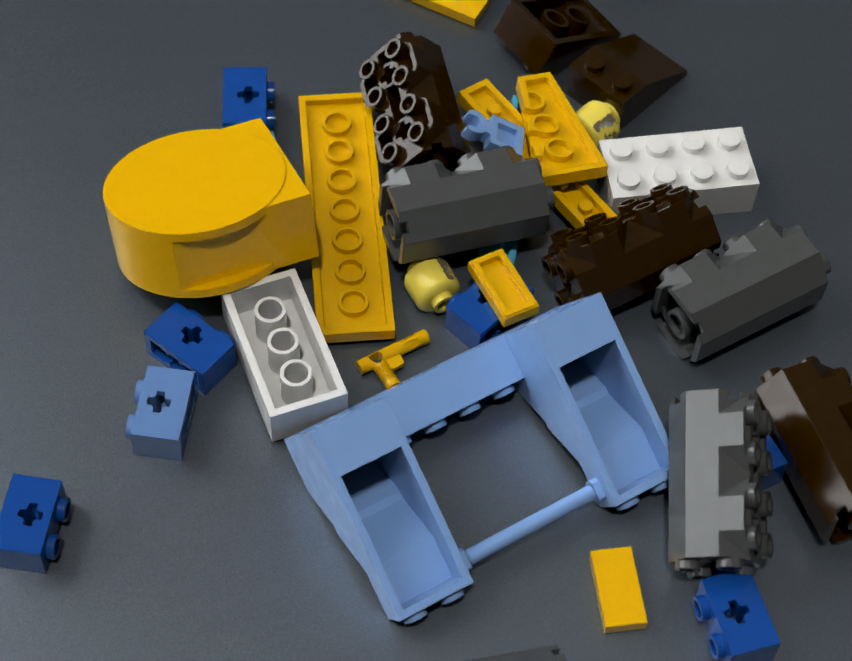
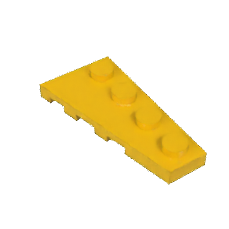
M551 72L519 76L516 83V92L531 158L537 157L539 159L545 186H556L606 177L608 164Z

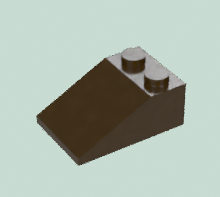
M511 0L493 31L503 41V45L513 52L532 74L551 72V74L560 73L569 68L572 62L592 46L618 39L621 35L588 0Z
M634 33L592 46L569 65L565 93L582 106L592 100L609 103L620 116L621 130L687 75V70Z

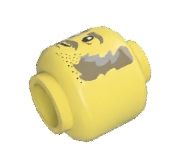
M592 100L575 111L597 148L599 140L616 139L620 133V116L609 103Z
M433 257L414 261L407 269L404 286L416 307L425 313L445 312L448 301L460 291L459 280L449 264L441 257Z

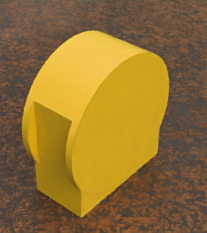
M261 118L222 129L191 130L158 138L138 147L123 157L111 169L105 179L103 200L119 267L129 281L151 293L174 298H203L223 295L250 286L278 268L319 256L311 194Z

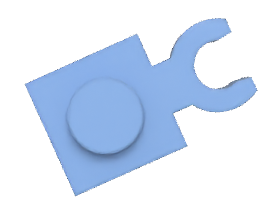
M469 110L462 118V121L468 125L461 132V136L468 141L480 140L484 142L483 151L509 145L515 149L516 154L521 157L523 156L524 127L493 114L486 120L476 110Z

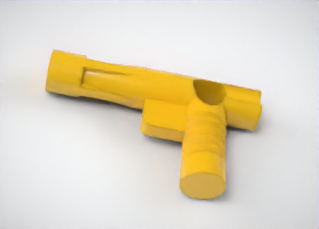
M425 329L417 331L400 341L394 342L355 361L356 368L361 375L374 370L385 388H391L401 383L396 374H394V371L404 367V360L401 356L430 343V337Z

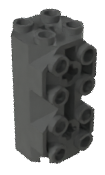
M506 145L497 149L477 153L471 152L463 155L457 162L459 167L453 172L446 169L443 162L438 159L411 166L392 168L385 175L386 182L380 186L378 200L379 215H386L387 226H382V233L392 260L404 264L545 234L546 231H549V208L555 206V197L552 187L550 185L545 186L539 159L537 157L523 158L516 154L513 147Z
M766 219L755 229L743 235L738 233L731 236L723 244L725 253L721 257L714 255L710 249H703L692 259L680 265L672 264L659 275L662 283L656 287L652 306L655 315L662 312L665 322L659 324L661 334L678 357L685 359L691 356L690 361L697 362L822 299L828 284L826 274L831 272V265L827 256L817 250L800 225L787 228L777 225L772 219Z
M718 388L685 391L680 394V401L676 397L669 399L668 563L675 567V571L687 573V578L701 580L712 577L713 573L731 571L742 575H750L752 573L754 577V568L761 567L763 559H771L773 556L772 536L770 533H767V517L772 516L773 501L771 493L769 491L762 492L760 485L762 476H770L772 473L771 453L769 450L766 451V435H770L772 432V419L769 410H761L759 401L751 393L740 392V400L729 398V390Z

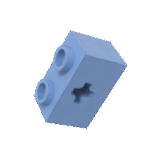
M147 365L144 380H138L135 387L134 402L137 404L135 415L129 414L126 423V438L131 439L134 455L182 461L198 394L195 371Z

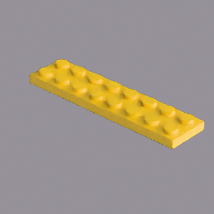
M362 92L298 96L305 186L311 194L319 256L311 258L316 319L327 343L395 339L387 248L382 233L384 220L383 216L379 215L378 209L380 182L372 110L365 106Z

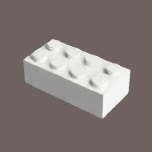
M742 127L599 140L598 150L608 164L606 177L597 178L602 200L616 215L619 214L617 208L619 203L631 198H639V200L651 195L650 190L653 187L665 183H671L673 189L680 186H688L689 189H694L699 198L693 201L699 208L706 205L712 215L752 211L760 183Z
M295 268L266 276L250 286L221 295L225 323L235 342L236 351L272 442L290 437L348 408V392Z

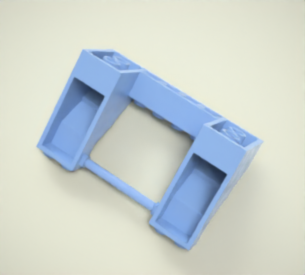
M601 292L557 306L284 439L307 491L335 527L338 536L367 573L388 620L399 622L403 620L404 624L413 623L428 614L426 607L440 601L441 605H445L464 595L462 588L474 582L469 573L472 570L471 565L594 501L600 507H616L617 511H621L638 503L640 500L637 495L650 489L651 493H654L669 486V437ZM516 389L545 421L548 429L580 463L588 481H586V486L463 550L461 547H457L409 445L412 442L410 435L423 429L425 434L431 433L447 425L445 417L455 412L458 413L459 417L465 416L481 408L479 400L489 395L492 396L493 400H496Z

